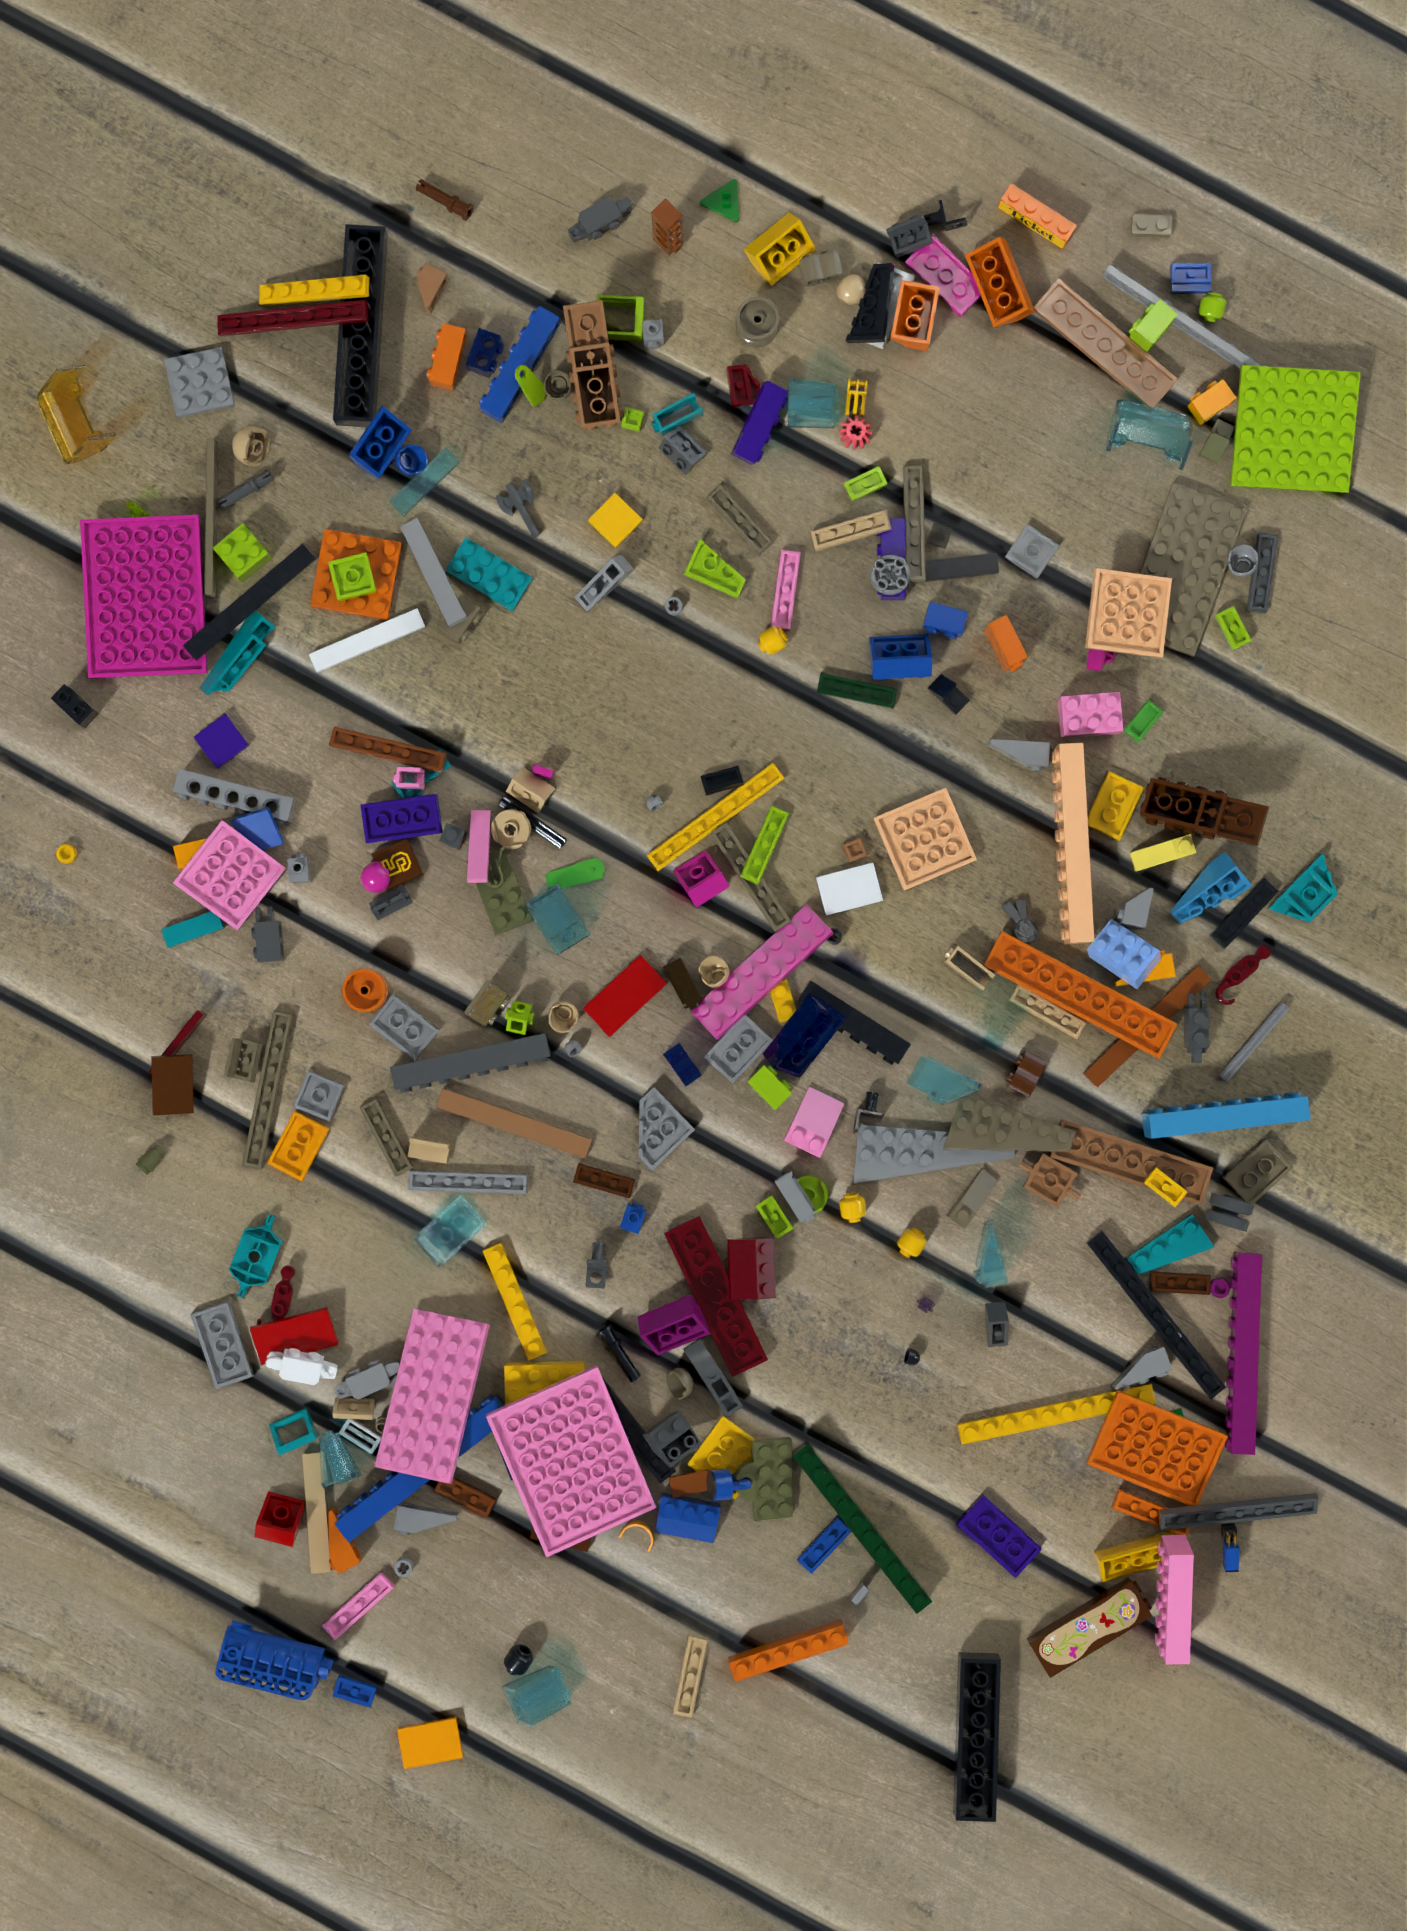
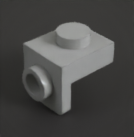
M662 320L643 321L644 347L658 349L660 346H664Z

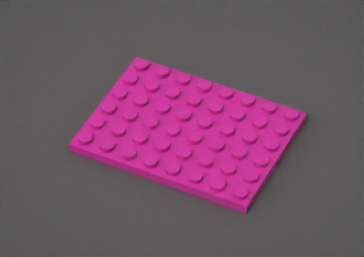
M200 515L80 520L88 678L208 674L207 653L196 661L183 647L188 640L205 627Z

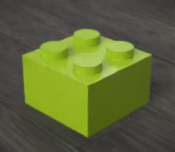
M1161 299L1156 304L1152 302L1142 317H1139L1128 332L1131 334L1129 338L1148 353L1171 326L1178 314Z
M244 523L213 547L215 552L241 582H244L272 559Z
M762 1065L747 1082L776 1110L792 1094L789 1091L792 1087L784 1079L779 1081L775 1077L778 1073L770 1065L767 1067Z

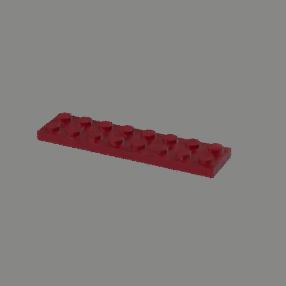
M698 1216L664 1232L731 1376L734 1377L767 1361L768 1358L741 1301L730 1299L729 1276L701 1217Z

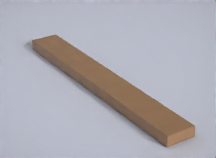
M442 1088L436 1107L583 1158H586L592 1139L445 1088Z

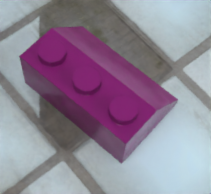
M691 1295L637 1316L640 1336L657 1356L711 1334L699 1304Z

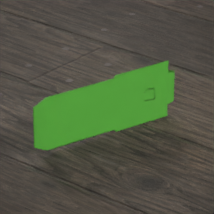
M598 857L551 871L545 877L549 890L556 891L580 883L584 884L603 878L602 873L606 872L603 861H599Z

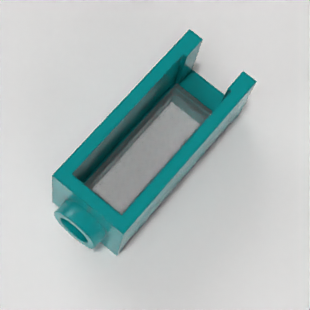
M692 393L652 414L653 421L651 425L656 433L659 432L663 436L676 429L679 425L682 426L702 416L703 408L699 407L696 402V395Z

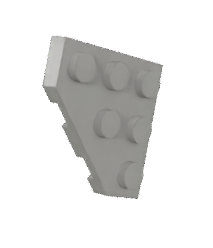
M655 1087L640 1100L638 1157L652 1171L695 1130Z

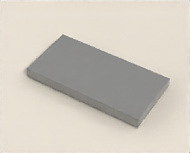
M230 1301L190 1314L215 1389L255 1376Z

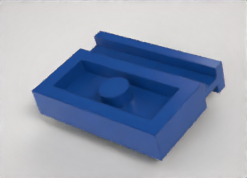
M1172 263L1170 265L1171 294H1207L1211 292V263Z

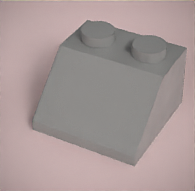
M1154 889L1142 890L1120 904L1119 908H1116L1114 911L1113 919L1124 927L1134 929L1146 928Z

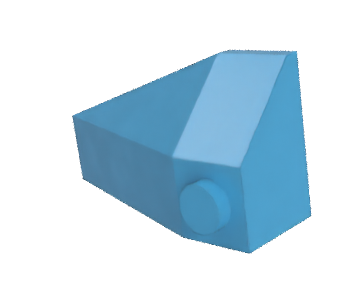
M1223 852L1206 866L1170 913L1181 924L1202 914L1203 910L1210 906L1215 908L1219 906V902L1227 898L1232 900L1238 897L1252 885L1228 854Z

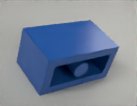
M930 602L922 628L931 634L940 632L950 639L960 638L968 612Z

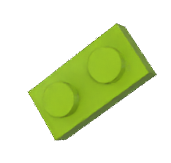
M878 466L845 482L843 485L853 502L887 486L888 483Z
M1234 606L1215 615L1232 651L1252 641Z
M772 1195L755 1205L776 1239L794 1229Z

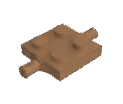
M1044 1153L1041 1154L1034 1165L1024 1160L1021 1161L1024 1165L1019 1164L1020 1168L1029 1172L1023 1188L1057 1208L1062 1199L1067 1195L1076 1201L1079 1200L1077 1196L1080 1197L1081 1193L1072 1189V1182L1077 1175L1073 1170Z

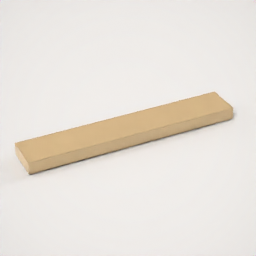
M323 1451L303 1453L311 1574L328 1573L332 1571L329 1563V1524Z

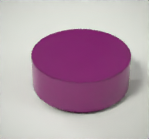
M1215 1278L1211 1281L1210 1293L1214 1297L1224 1298L1229 1294L1230 1285L1225 1279Z

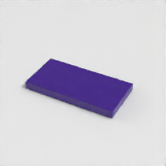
M438 794L360 804L366 843L441 834L443 832Z
M983 1494L956 1522L965 1533L1015 1578L1042 1550L1031 1537Z

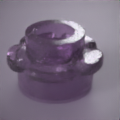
M923 1295L919 1300L917 1299L919 1303L917 1307L925 1313H928V1311L933 1312V1307L935 1306L933 1301Z

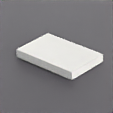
M873 863L816 877L826 916L883 901Z

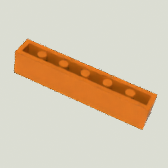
M842 1619L729 1656V1666L734 1681L737 1682L848 1645L849 1642Z

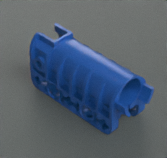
M232 1620V1624L228 1625L223 1639L215 1673L218 1679L297 1700H307L316 1688L319 1678L327 1679V1674L330 1673L334 1660L325 1658L326 1648L253 1630V1625ZM224 1668V1670L228 1673L226 1675H223V1671L220 1669ZM240 1676L248 1677L250 1679L242 1680ZM279 1686L287 1687L289 1689L282 1690L279 1688Z

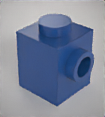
M632 1202V1205L627 1204L620 1228L639 1234L646 1210L643 1209L644 1205Z

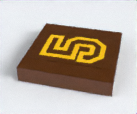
M408 838L371 854L374 862H381V865L389 870L390 883L386 890L423 875Z

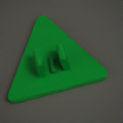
M737 180L729 181L703 198L700 204L734 222H738Z

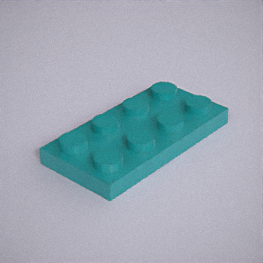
M466 537L445 570L448 574L511 612L515 610L533 580V577Z

